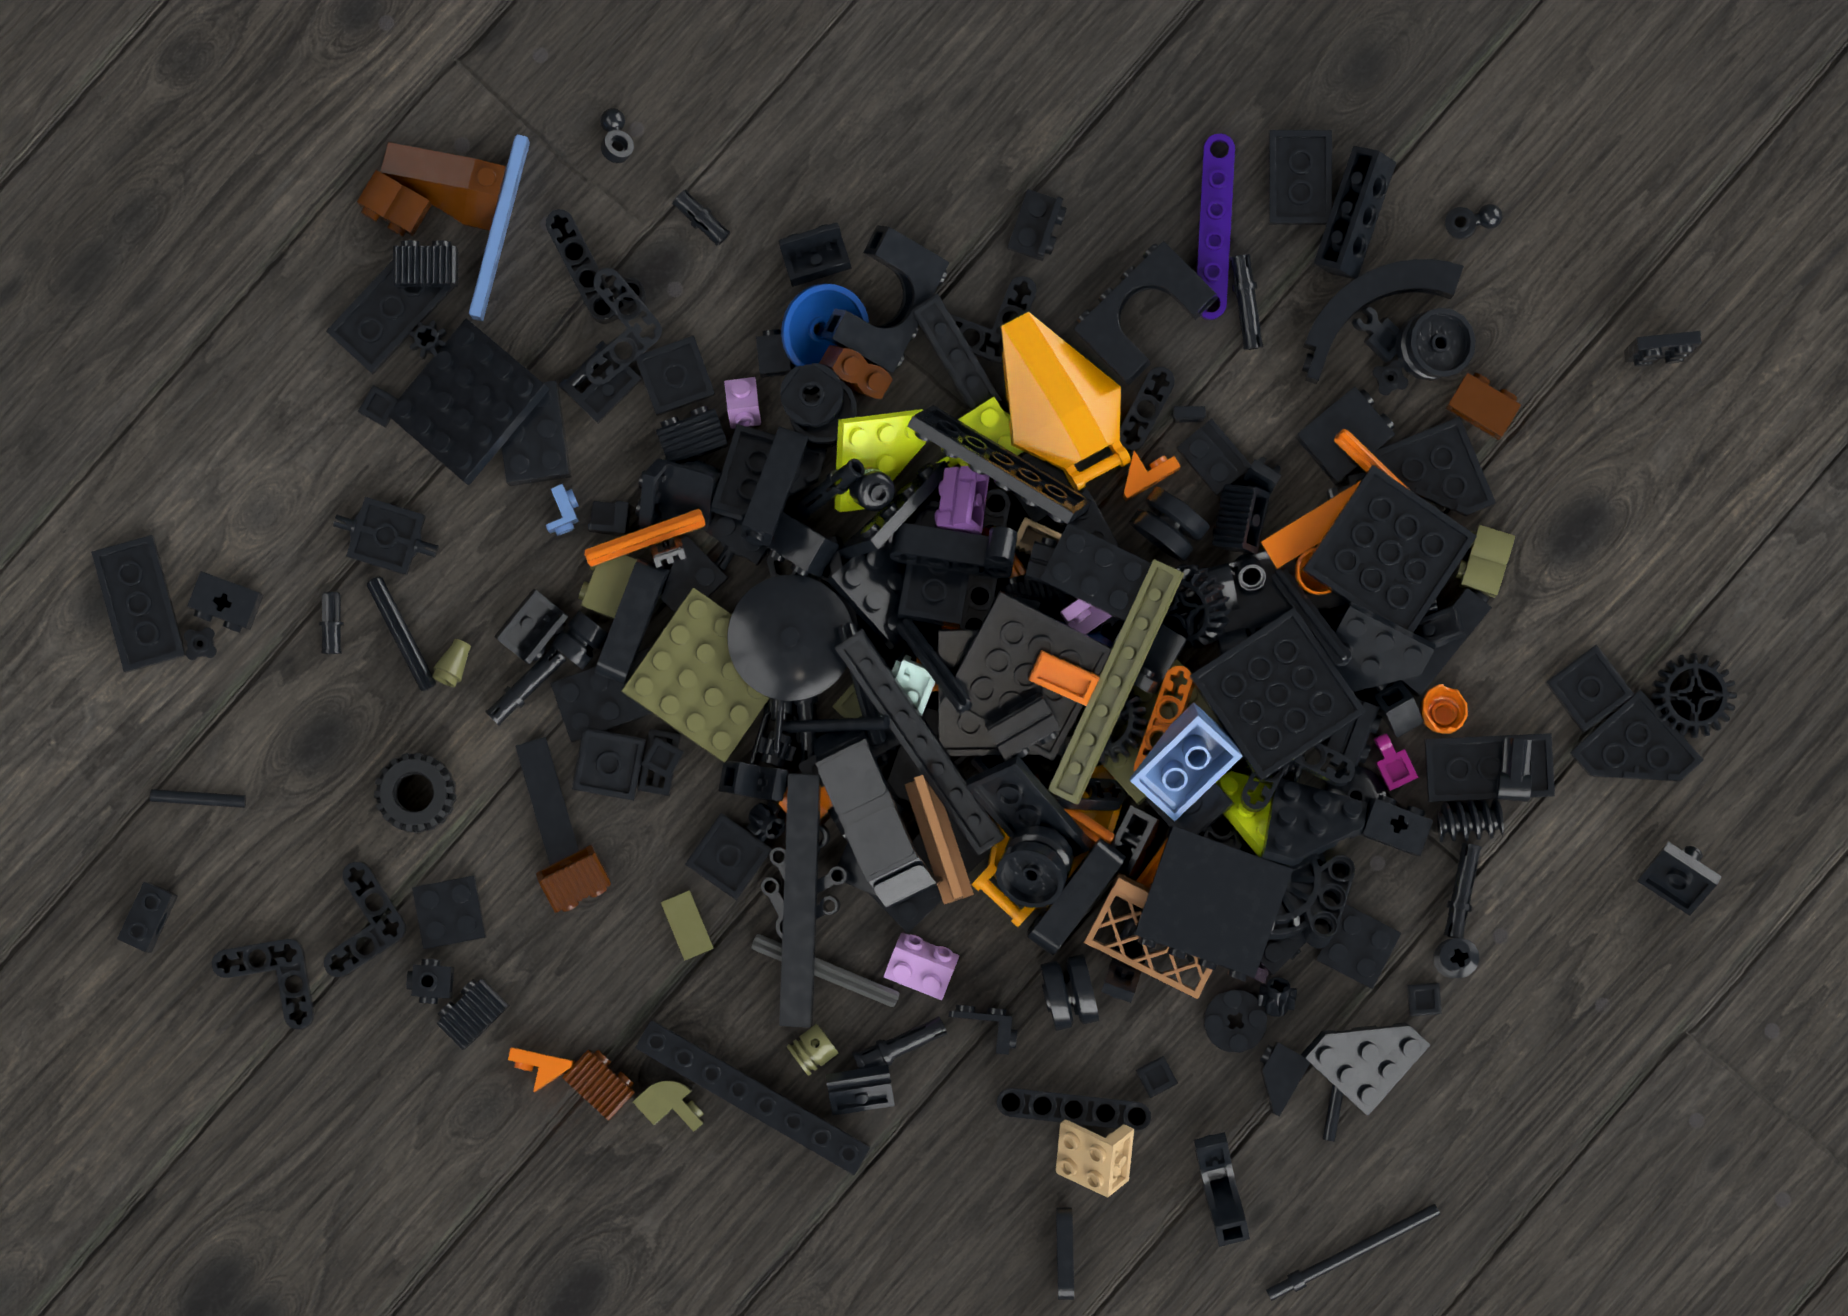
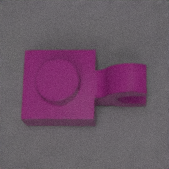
M1387 733L1374 738V742L1383 759L1375 762L1388 791L1418 778L1405 749L1395 752Z

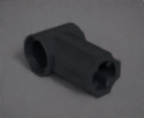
M1504 738L1502 766L1497 778V799L1529 802L1532 776L1529 774L1532 740Z

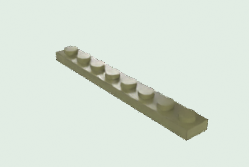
M1153 560L1048 788L1049 792L1074 804H1079L1185 573L1160 561Z

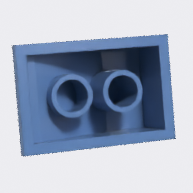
M1193 702L1168 727L1130 777V781L1172 820L1176 821L1243 756L1241 750L1226 731Z

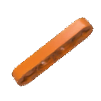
M1184 666L1172 667L1164 677L1134 764V772L1146 758V752L1152 750V736L1158 732L1165 733L1168 727L1187 709L1194 685L1190 679L1192 673ZM1182 673L1185 680H1187V684L1179 686L1177 694L1183 696L1180 701L1176 697L1166 694L1168 691L1174 694L1176 685L1172 679L1173 677L1179 678ZM1169 702L1175 703L1178 707L1176 716L1172 719L1163 718L1161 715L1163 705Z

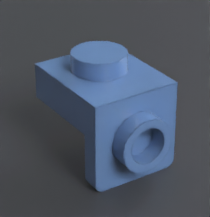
M563 484L551 488L563 518L546 525L550 534L556 532L557 536L575 529L573 524L579 522L574 508L579 506L572 489L566 491Z

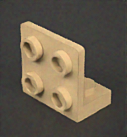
M1068 1120L1062 1121L1059 1131L1056 1173L1108 1198L1129 1181L1134 1129L1123 1124L1104 1138Z

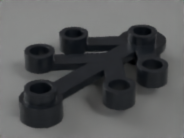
M823 824L819 826V831L823 834V838L819 842V852L830 840V832ZM780 846L770 852V861L778 867L783 879H785V859L783 862H779L775 857L778 850L782 851L785 855L786 848ZM842 865L831 868L828 874L818 879L817 894L833 885H841L847 882L849 879L848 869ZM837 869L843 872L844 876L841 881L836 880L834 877V872ZM771 876L762 881L761 890L769 897L779 916L775 927L777 934L782 938L784 898L780 893L782 883L777 877ZM769 880L776 884L774 892H770L767 889ZM833 895L824 897L820 901V905L817 906L816 920L824 915L837 913L841 906L840 900ZM828 899L832 900L835 904L833 911L827 910L825 906Z

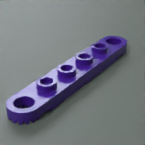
M1225 134L1210 136L1205 142L1203 150L1197 275L1217 294L1218 301L1220 302V307L1217 311H1205L1201 315L1206 320H1214L1222 316L1227 305L1235 145L1233 140ZM1213 143H1225L1228 148V154L1223 158L1214 157L1210 151Z

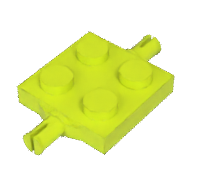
M994 396L958 419L1018 456L1024 452L1011 446L1010 415L1001 408ZM949 456L936 462L937 464L942 461L946 463L949 461L948 465L950 468L957 464L960 466L968 465V463L960 458Z

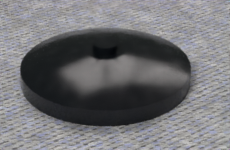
M782 575L769 578L751 588L736 605L728 626L729 654L735 669L742 679L762 695L781 701H801L813 698L833 686L847 668L835 647L842 642L838 626L851 622V618L837 594L817 580L800 575Z

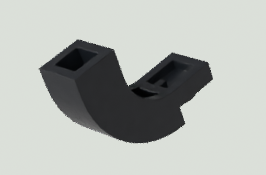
M1133 904V907H1134V910H1135V911H1138V910H1141V909H1142V908H1140V907H1138V906H1136V905ZM1133 917L1126 919L1120 934L1121 939L1133 935V930L1136 929ZM1138 939L1123 944L1127 956L1136 958L1145 955L1142 944L1137 943ZM1119 945L1116 946L1115 950L1121 952ZM1112 957L1101 992L1131 1003L1142 971Z
M1225 1132L1195 1139L1196 1158L1219 1247L1249 1240L1247 1221L1234 1177Z

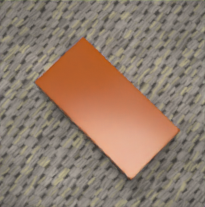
M1041 650L1028 680L1087 706L1100 677Z

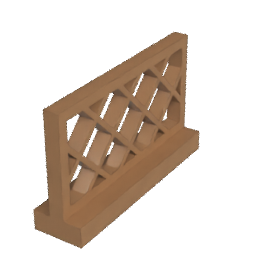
M924 776L915 777V781L904 785L934 876H939L943 879L938 885L943 903L945 905L972 896L974 893L946 808Z
M1118 872L1113 886L1084 943L1198 999L1213 971L1205 968L1204 972H1202L1201 966L1197 964L1198 958L1194 957L1195 962L1177 967L1174 956L1169 954L1174 969L1160 972L1154 969L1151 958L1167 953L1169 947L1149 953L1147 946L1142 945L1145 955L1136 958L1126 955L1123 944L1139 939V937L1132 935L1121 939L1116 923L1133 917L1137 926V916L1141 915L1150 888ZM1115 896L1128 901L1131 913L1116 918L1113 917L1110 906ZM1133 904L1136 905V906H1138V907H1140V908H1142V909H1141V910H1138V911H1135V910H1134V907H1133ZM1108 912L1110 920L1103 921ZM1112 924L1116 941L1103 944L1094 939L1099 928ZM1118 945H1119V948H1120V951H1121V952H1119V951H1117V950H1115V949H1113V948H1111V947H1115V946H1118ZM1147 959L1149 966L1141 963L1140 961ZM1197 967L1200 979L1195 989L1182 983L1179 972ZM1176 974L1177 980L1169 975Z

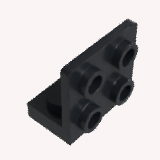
M1161 624L1134 685L1148 693L1157 694L1167 671L1172 668L1187 639ZM1119 634L1117 635L1115 641L1113 642V644H1112V646H1111L1112 649H1113V647H1114V645H1115V642H1116V640H1117Z

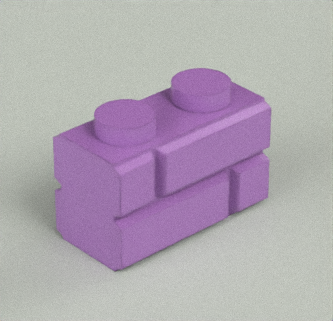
M968 465L961 466V468H945L943 480L939 483L940 506L935 512L937 528L977 535L982 534L989 483L988 475L978 474L972 471Z

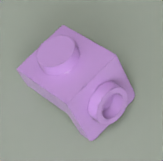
M749 377L724 381L730 428L735 429L737 424L746 427L761 425L756 378Z

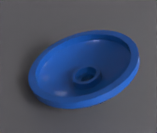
M817 284L804 289L791 301L783 317L781 337L784 350L796 367L819 363L828 346L835 345L821 337L835 308L846 310L869 323L868 314L863 303L853 292L835 284ZM818 323L820 330L815 334L814 326Z

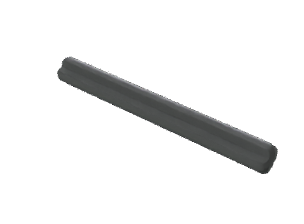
M757 934L751 948L782 962V943ZM815 957V976L887 1006L894 1007L900 994L898 991Z

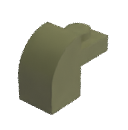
M678 1081L657 1082L648 1087L633 1101L635 1106L653 1125H656L672 1109L693 1132L705 1123L700 1118L704 1115L703 1111L692 1100L688 1104L684 1100L693 1090Z

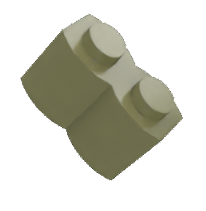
M1479 525L1476 532L1470 530L1477 537L1469 548L1467 561H1460L1456 578L1461 579L1459 587L1468 588L1471 591L1479 590L1484 595L1495 598L1498 595L1515 536Z

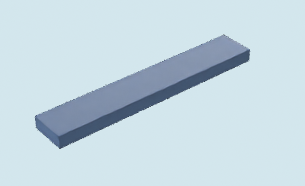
M517 134L513 141L469 309L470 316L475 320L483 321L530 144L526 136Z

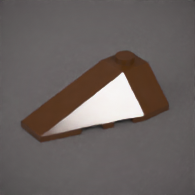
M388 142L381 173L428 199L434 207L447 213L461 224L490 231L506 166L475 158Z

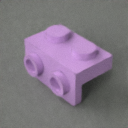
M901 933L884 978L942 1000L959 955L946 947L935 946L925 942L919 936Z

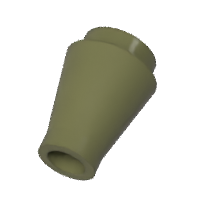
M454 639L451 646L433 667L435 672L432 677L446 686L455 688L457 682L462 681L471 646L462 640Z

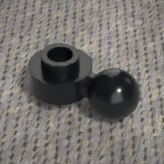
M610 108L603 112L600 119L602 128L608 132L601 142V152L609 161L623 163L632 154L634 143L627 133L621 131L625 125L624 114L618 109Z
M1494 204L1482 206L1479 212L1475 214L1468 208L1457 207L1447 214L1445 226L1451 237L1464 240L1471 237L1479 225L1487 229L1496 228L1501 223L1503 215L1501 209ZM1459 217L1467 220L1466 225L1462 228L1455 225V221Z

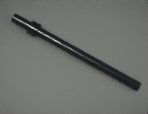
M1433 1204L1301 1272L1296 1270L1288 1274V1279L1266 1289V1292L1271 1301L1292 1290L1297 1292L1307 1287L1306 1283L1440 1215L1437 1206Z

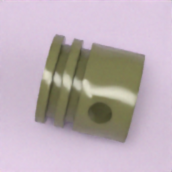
M815 1024L800 1035L799 1041L795 1039L793 1041L794 1045H787L788 1050L808 1076L812 1074V1069L814 1071L818 1069L817 1065L823 1066L839 1054L818 1024Z

